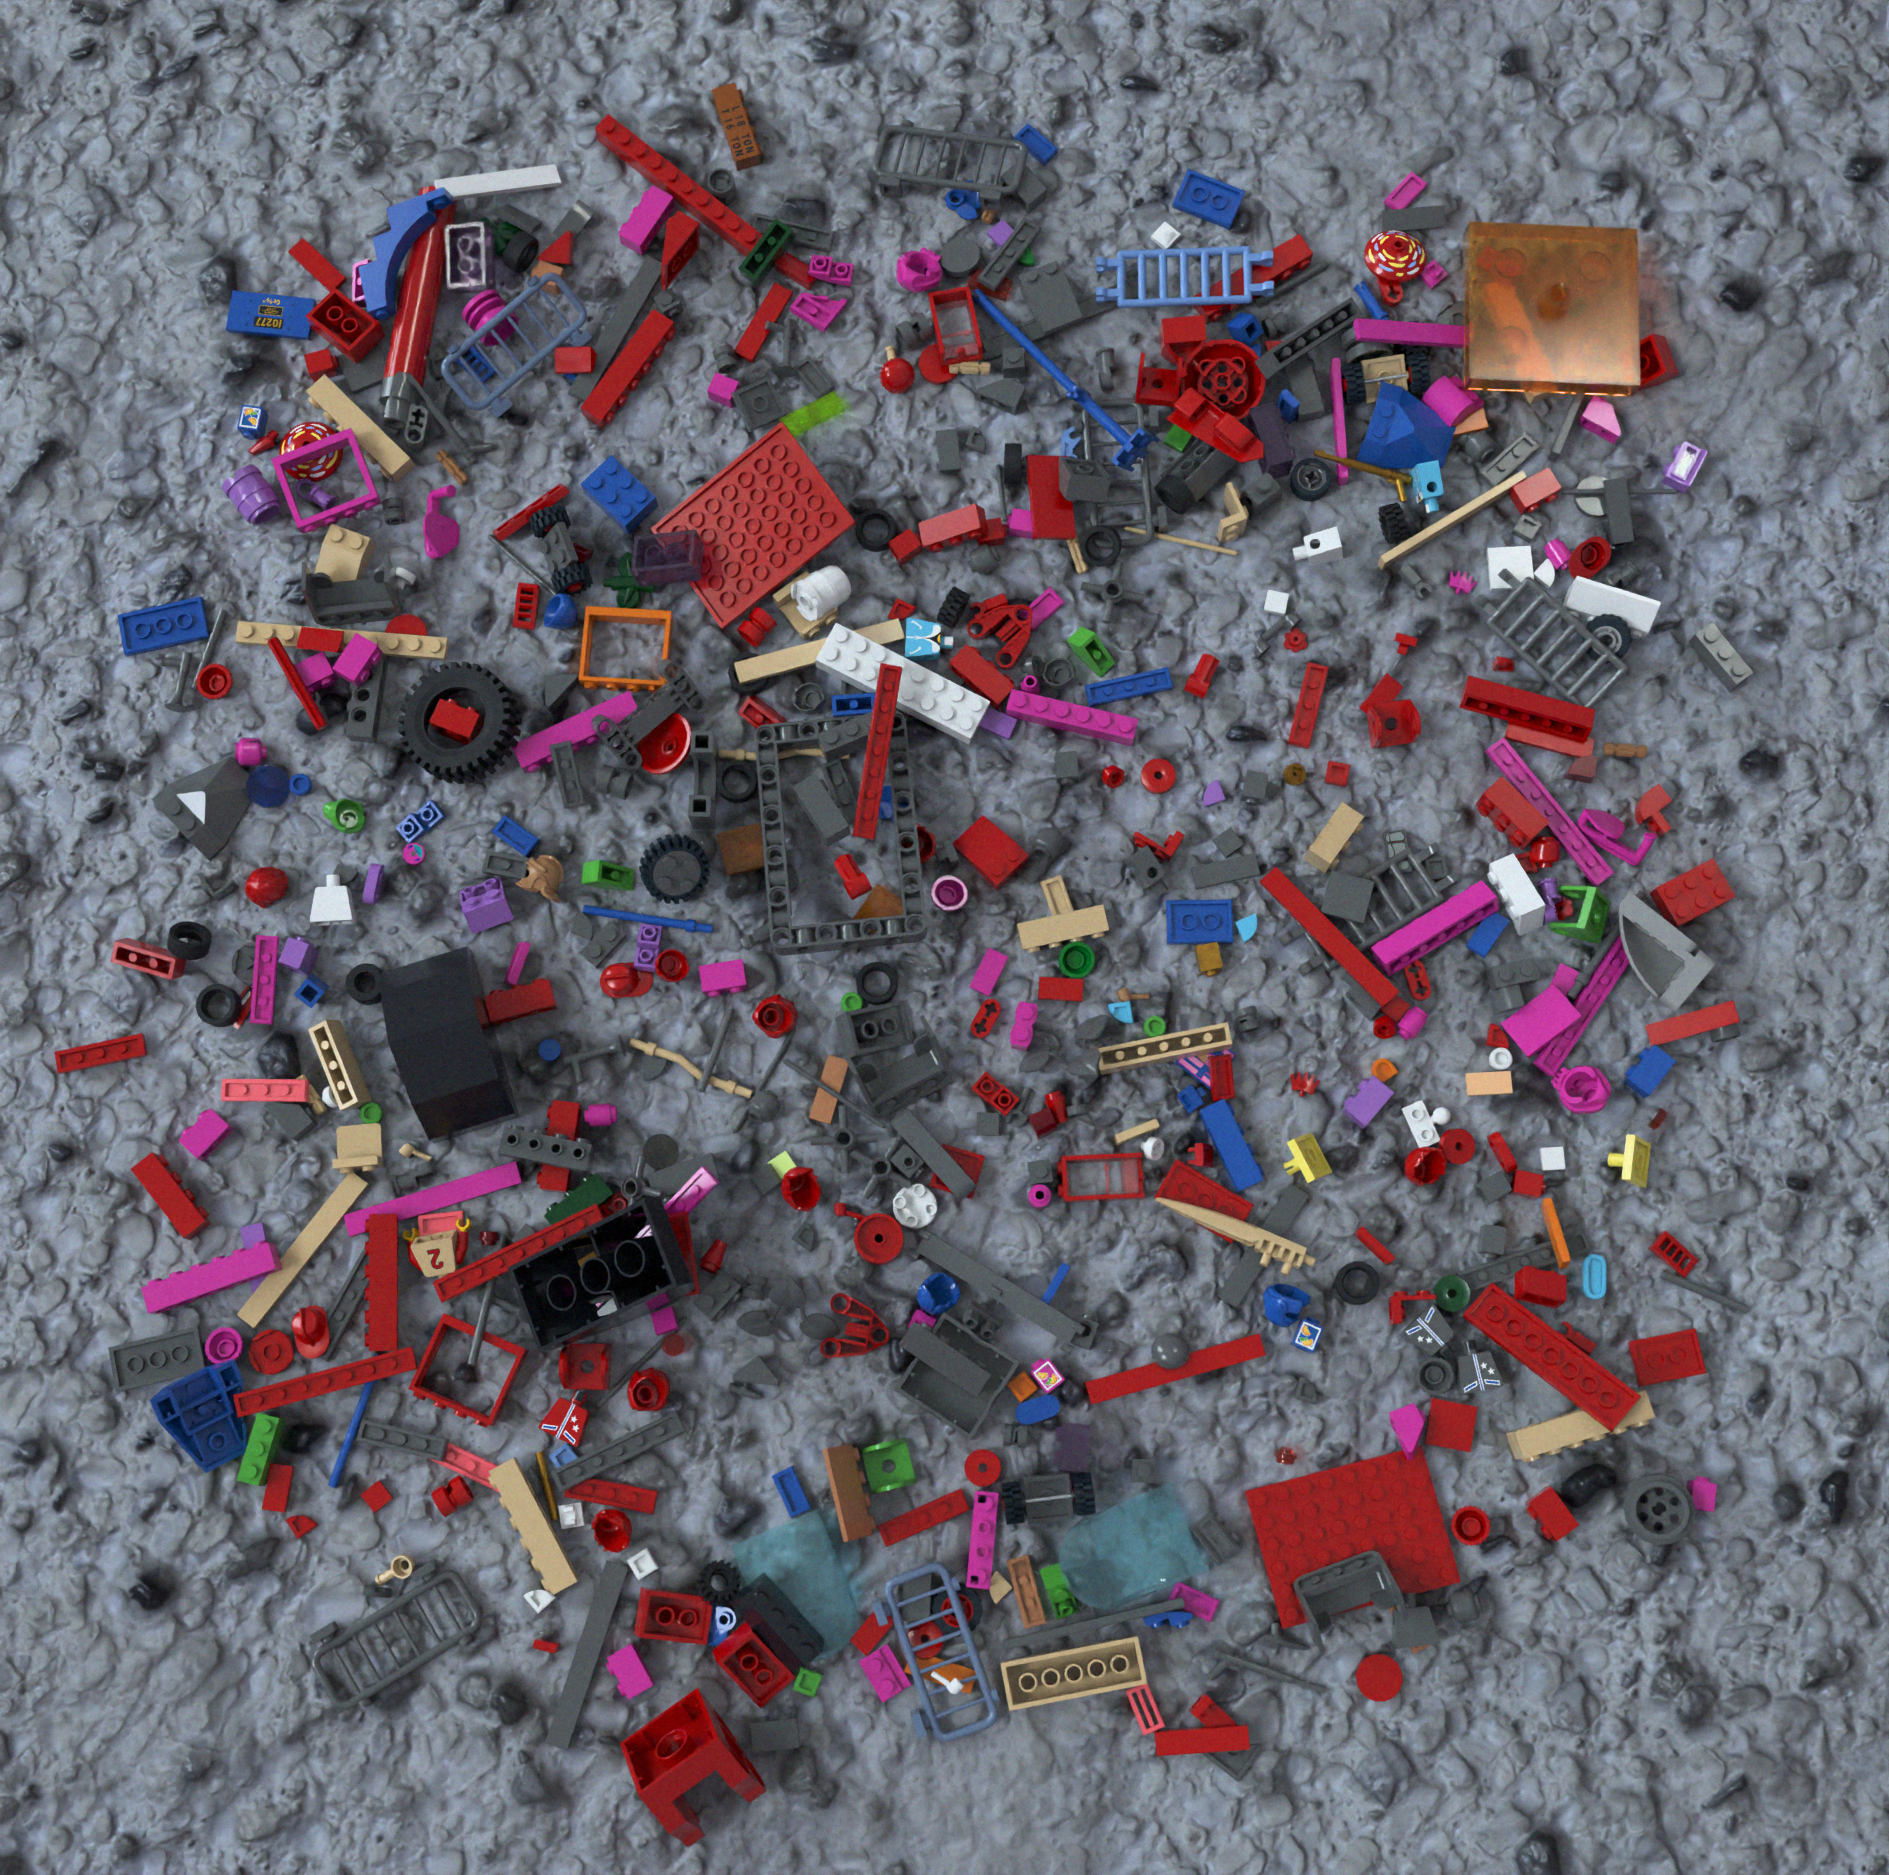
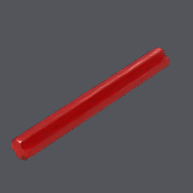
M278 637L268 640L270 649L315 728L318 731L326 728L327 722Z

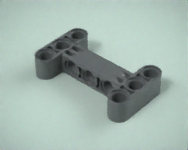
M663 659L658 664V673L666 683L617 725L606 715L602 714L592 719L591 727L619 763L629 770H636L642 763V757L634 745L682 704L695 714L704 713L708 707V701L684 669L671 659ZM673 665V672L670 675H667V668ZM686 682V688L680 691V684ZM699 698L698 705L692 707L693 700ZM607 721V728L600 731L601 723ZM616 738H620V744L613 747V741ZM633 754V760L626 763L627 756Z

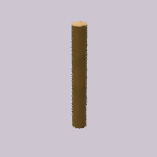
M544 1451L535 1453L551 1521L560 1519Z

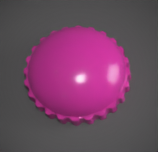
M942 876L931 886V901L942 911H957L967 901V887L956 876Z
M228 1327L216 1329L206 1340V1356L213 1364L231 1359L237 1361L242 1354L244 1344L241 1335L236 1330Z

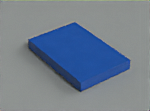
M1188 169L1172 204V208L1230 230L1246 191Z
M1232 899L1166 900L1167 945L1208 944L1213 942L1233 944Z

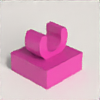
M1433 260L1425 266L1423 272L1418 277L1432 290L1447 278L1448 273Z
M922 1308L920 1311L916 1310L908 1328H910L913 1322L919 1325L924 1322L933 1329L937 1321L935 1320L936 1315L932 1314L930 1317L924 1313L925 1310Z

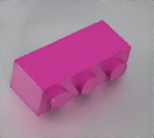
M653 185L649 190H646L638 207H634L631 211L627 223L622 224L619 229L621 244L643 255L676 207L673 196Z

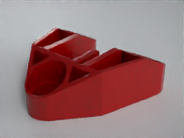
M1027 605L999 606L972 619L967 625L968 635L974 640H982L991 633H994L1009 619L1010 621L995 634L1003 643L1019 630L996 656L997 665L1002 670H1012L1030 643L1033 615L1032 610ZM1021 610H1026L1029 613V617L1025 621L1017 618V613ZM973 625H981L983 631L980 634L975 635L971 632ZM1002 655H1010L1012 662L1008 665H1003L1000 662V657Z
M837 1293L831 1298L830 1307L835 1313L848 1316L849 1318L868 1321L870 1324L867 1326L847 1321L845 1335L866 1339V1343L848 1339L826 1338L820 1345V1351L824 1357L834 1359L864 1356L889 1341L890 1333L871 1308L843 1293ZM839 1297L844 1298L847 1302L846 1307L843 1310H837L834 1307L835 1299ZM877 1329H882L886 1332V1338L882 1342H877L873 1338V1333ZM828 1342H834L837 1345V1351L832 1355H828L824 1351V1346Z

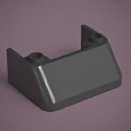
M388 553L384 554V566L375 569L374 578L333 582L331 577L323 572L311 574L307 562H302L301 591L314 621L318 625L333 626L392 620L400 616L396 572Z
M924 1015L919 1018L926 1033L914 1040L913 1048L915 1053L877 1072L871 1064H861L855 1067L848 1053L844 1054L851 1073L871 1113L875 1117L887 1116L945 1087L952 1080V1073L937 1038Z
M1366 1551L1296 1578L1293 1583L1308 1628L1320 1652L1325 1651L1321 1634L1328 1631L1331 1627L1329 1616L1371 1600L1379 1609H1389L1396 1606L1403 1620H1408L1402 1592L1382 1556L1377 1551Z

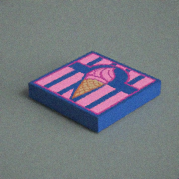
M1228 1049L1178 1059L1175 1061V1064L1210 1091L1208 1056L1231 1054L1233 1062L1237 1054Z

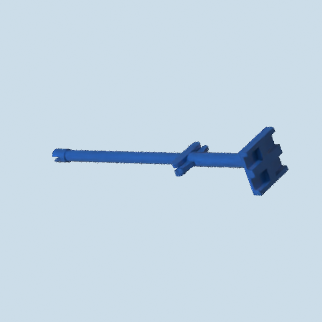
M976 289L975 292L979 297L977 298L971 294L972 300L980 308H983L1068 391L1066 395L1071 400L1078 402L1123 446L1111 461L1116 466L1133 472L1135 468L1132 464L1138 457L1144 459L1149 453L1146 450L1148 445L1152 441L1158 443L1160 439L1155 434L1140 427L1130 436L1091 398L1092 394L1089 391L1077 386L980 289Z

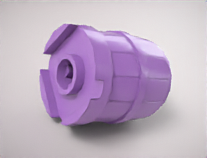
M248 465L235 472L236 477L232 480L228 477L222 484L221 489L231 499L237 511L250 524L257 526L267 522L281 508L280 500L274 489L255 465Z

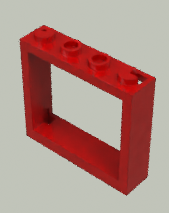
M443 1313L408 1389L414 1391L413 1396L425 1401L426 1397L434 1400L433 1405L446 1410L447 1406L454 1409L453 1414L466 1419L467 1416L474 1418V1423L485 1428L488 1425L495 1426L529 1350L484 1331L483 1341L517 1355L490 1416L485 1415L422 1386L449 1326L471 1336L475 1334V1326Z

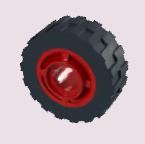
M959 1583L961 1590L957 1591L964 1608L970 1630L974 1631L981 1621L983 1614L982 1603L975 1590ZM947 1590L936 1594L932 1602V1615L952 1607ZM952 1613L934 1619L936 1626L943 1633H947V1635L960 1630L956 1616Z

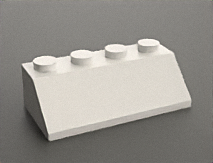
M1577 576L1567 591L1563 607L1576 619L1587 621V624L1594 617L1601 616L1602 614L1620 616L1623 621L1628 623L1633 639H1644L1649 633L1661 602Z

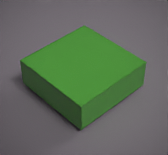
M1173 425L1163 444L1182 454L1192 435Z
M801 1667L793 1690L815 1697L823 1675Z

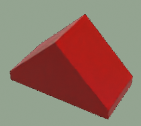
M572 230L565 232L544 250L537 259L546 262L573 264L575 233Z

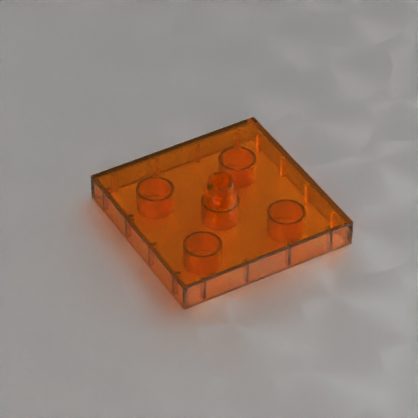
M1469 221L1464 232V389L1634 396L1640 387L1637 229Z

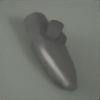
M744 1382L743 1386L730 1383L728 1390L744 1397L762 1399V1395L747 1388L748 1383Z

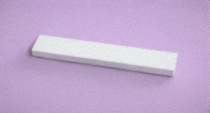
M552 164L437 179L434 185L436 189L444 187L453 196V200L556 187L560 186L561 180L556 165Z

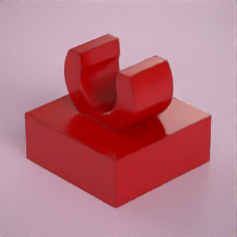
M1396 632L1393 640L1400 642L1396 653L1406 655L1408 645L1415 647L1418 638Z
M1196 1143L1195 1148H1188V1152L1195 1153V1159L1188 1160V1164L1202 1168H1213V1145Z

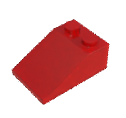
M680 211L674 217L671 216L666 223L661 264L662 290L666 291L699 249L700 223Z
M983 815L953 842L954 848L996 891L1028 862L1029 855Z
M641 1587L634 1634L639 1638L707 1645L713 1606L709 1605V1600L703 1601L704 1596Z
M746 1621L712 1650L717 1664L760 1708L796 1678L793 1672L786 1668Z

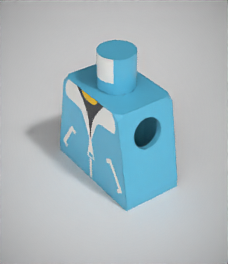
M1435 460L1417 464L1409 472V475H1412V486L1417 504L1425 503L1427 514L1440 511L1438 500L1444 495L1439 462Z
M907 618L905 658L914 663L940 659V648L953 649L954 636H941V625L938 623Z

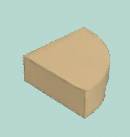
M997 1570L991 1577L989 1589L995 1604L1012 1589V1586Z

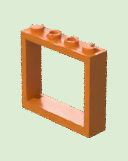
M586 606L579 670L581 686L589 690H596L597 687H601L609 691L627 689L630 692H640V690H648L650 693H655L666 683L661 676L660 681L590 677L594 621L665 625L663 660L670 659L673 630L672 612L665 610ZM669 667L666 670L667 675H669Z

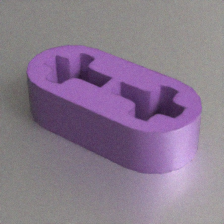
M370 864L363 892V903L376 905L384 876V865Z

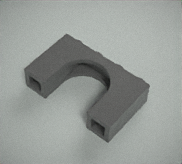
M691 731L690 752L694 762V795H689L688 817L693 829H715L718 744L713 731Z

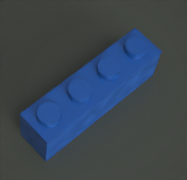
M1222 1099L1201 1109L1198 1114L1236 1192L1239 1193L1261 1183L1264 1180L1262 1176L1265 1175L1260 1163L1256 1164L1252 1157L1255 1155L1250 1143L1246 1144L1243 1135H1245L1241 1124H1236L1233 1118L1235 1112L1230 1103L1226 1104L1225 1100Z

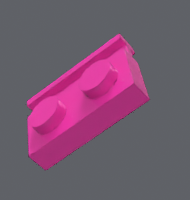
M888 1643L859 1661L882 1703L911 1685Z

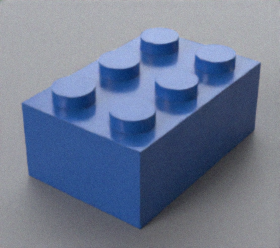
M612 455L581 483L584 493L628 535L658 507L656 497Z

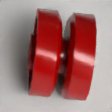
M875 1213L866 1216L859 1222L854 1233V1243L857 1252L865 1261L873 1265H885L893 1262L900 1255L904 1247V1235L901 1226L893 1217L887 1214ZM879 1235L883 1236L881 1243L875 1241V1238H878Z

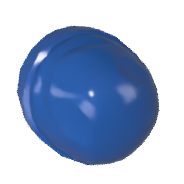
M559 593L550 599L544 614L545 627L563 630L575 625L578 610L576 603L568 594Z

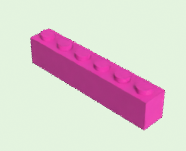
M1011 689L1006 709V715L1018 720L1127 746H1132L1138 723L1136 718Z
M627 691L519 741L517 747H511L524 773H534L547 763L553 764L549 745L571 740L573 753L575 754L580 751L581 747L591 746L600 741V738L591 727L592 719L600 714L606 715L617 725L636 709L637 705L630 691ZM607 721L601 723L600 731L607 728Z
M1482 880L1469 886L1465 891L1451 897L1442 905L1434 907L1427 914L1416 918L1409 925L1396 930L1384 940L1378 941L1371 947L1374 961L1388 977L1498 911L1497 896Z
M266 1240L253 1244L254 1248L248 1250L246 1248L237 1249L232 1252L233 1255L226 1258L224 1255L211 1259L212 1263L206 1265L204 1263L195 1264L190 1267L191 1270L184 1273L183 1271H176L169 1274L170 1278L164 1280L157 1278L149 1281L147 1286L141 1288L148 1314L157 1315L283 1270L276 1244L267 1243Z

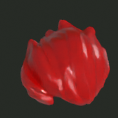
M781 994L772 995L762 1000L752 1014L755 1025L765 1032L769 1038L774 1039L780 1038L794 1029L799 1018L794 1002L783 998Z
M653 1367L640 1372L635 1371L627 1388L630 1407L639 1412L663 1409L668 1402L667 1398L670 1393L667 1375L661 1370H655Z

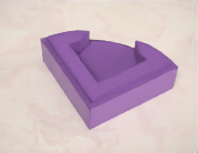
M1218 779L1213 781L1205 790L1203 797L1204 808L1225 801Z

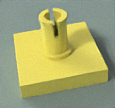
M1312 1132L1287 1142L1294 1156V1159L1284 1163L1285 1169L1293 1166V1168L1286 1171L1289 1175L1292 1176L1301 1170L1307 1183L1332 1173Z
M1626 1135L1624 1154L1610 1152L1608 1155V1165L1610 1167H1623L1622 1180L1636 1187L1646 1188L1651 1143L1636 1135Z

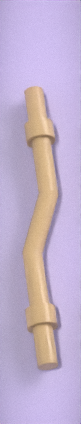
M798 748L785 749L778 754V760L796 755L819 756L825 759L820 748L798 750ZM720 749L719 758L736 759L744 762L745 760L756 761V752H746V749H737L736 751ZM848 754V755H846V756H843V757H841V758H842V759H849V758H850V754Z
M634 1038L631 1039L630 1047L645 1051V1054L652 1057L656 1055L676 1062L700 1081L703 1072L683 1055L660 1048L658 1044L650 1041L646 1043ZM711 1076L708 1083L709 1085L724 1089V1092L731 1095L738 1094L749 1099L753 1095V1090L739 1086L737 1082L732 1080L725 1081Z

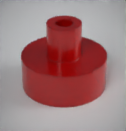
M1111 765L1103 769L1102 781L1110 788H1117L1122 784L1125 773L1121 768Z
M1381 1016L1374 1021L1373 1033L1376 1037L1388 1039L1394 1036L1396 1024L1393 1019L1388 1016Z

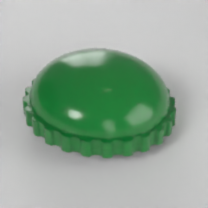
M1079 941L1071 942L1060 950L1058 965L1066 976L1074 979L1082 978L1093 970L1095 955L1088 944Z

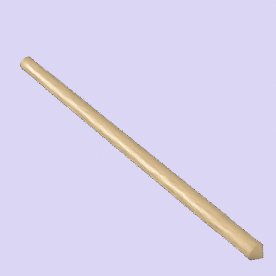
M1130 526L1123 527L1124 531L1141 535L1146 534V530ZM1154 532V538L1234 556L1239 554L1236 550Z

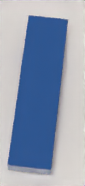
M1166 667L1084 685L1089 707H1095L1172 690L1173 683L1169 668Z

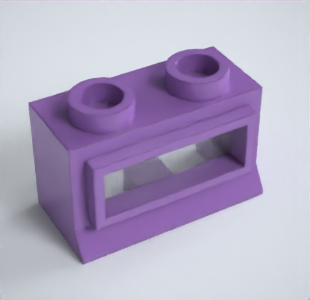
M1686 441L1681 446L1677 445L1671 455L1674 457L1672 463L1668 462L1662 472L1665 477L1661 483L1685 494L1708 450L1700 449Z

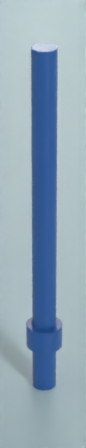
M584 905L583 914L685 929V932L690 933L698 931L712 934L713 925L697 923L696 920L692 919L684 921Z
M378 1380L365 1383L329 1480L328 1486L337 1488L374 1384H377Z

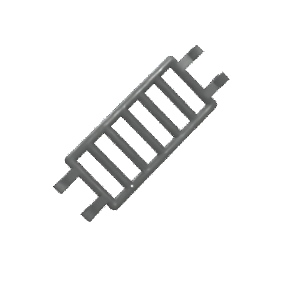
M1437 842L1431 844L1418 854H1415L1413 849L1408 847L1359 877L1374 881V886L1397 919V921L1386 927L1369 902L1367 915L1379 931L1369 938L1366 937L1358 923L1346 920L1360 942L1355 946L1360 952H1363L1444 902L1445 898L1441 891L1457 883L1460 877L1454 871L1435 884L1421 863L1441 850ZM1406 858L1410 860L1434 897L1425 904L1421 902L1397 865ZM1390 869L1415 907V910L1407 915L1403 914L1378 876ZM1323 899L1313 904L1319 911H1321ZM1295 919L1294 922L1297 927L1279 938L1280 943L1284 947L1303 935L1313 949L1316 957L1303 963L1298 968L1302 976L1321 964L1327 971H1332L1340 966L1335 959L1329 960L1320 944Z

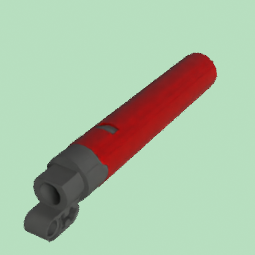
M435 186L421 188L418 196L436 190ZM453 200L454 203L444 209L435 210L437 221L420 234L407 252L389 344L390 348L387 354L379 402L386 407L384 426L395 430H405V444L413 451L420 450L424 445L428 413L424 407L420 406L421 394L414 385H410L407 375L412 374L423 389L428 363L427 355L430 353L458 200ZM417 416H420L419 426L415 425ZM412 435H417L420 437V439L417 441H412L409 439V437Z

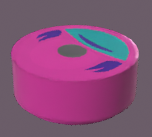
M410 843L403 850V858L408 864L417 866L424 862L426 851L420 844Z

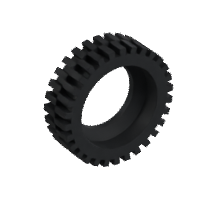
M451 662V669L446 664L439 665L440 672H437L434 668L429 670L431 677L427 678L422 675L419 678L422 684L418 687L414 683L411 686V689L415 691L413 695L407 693L404 697L409 703L408 705L401 704L400 710L405 713V715H399L398 721L403 725L398 727L399 733L403 736L400 738L401 743L405 746L406 753L411 756L410 758L441 781L443 779L447 783H453L454 780L457 784H464L465 779L467 782L473 783L475 782L474 776L483 780L486 778L484 772L488 771L490 774H494L497 771L493 766L498 764L502 767L505 764L502 760L504 755L509 758L511 757L513 752L509 750L510 746L517 747L518 741L513 737L520 736L521 730L516 725H522V719L517 715L521 713L520 707L516 705L518 701L512 695L511 690L485 667L482 668L475 663L472 666L468 662H462V666L457 662ZM463 690L476 693L481 698L485 707V722L479 735L469 744L457 749H445L435 745L428 736V726L439 700H444L450 695Z

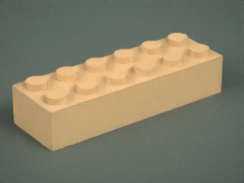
M1646 1390L1636 1392L1641 1396L1640 1400L1612 1433L1582 1409L1507 1432L1506 1435L1515 1460L1522 1459L1523 1462L1535 1461L1541 1458L1540 1454L1542 1453L1544 1455L1557 1454L1563 1451L1562 1447L1564 1446L1566 1449L1584 1445L1583 1440L1586 1439L1588 1442L1606 1438L1605 1433L1608 1432L1609 1435L1628 1431L1627 1426L1629 1425L1631 1428H1637L1650 1424L1649 1419L1655 1418Z
M1137 1635L1000 1661L1009 1711L1147 1684Z

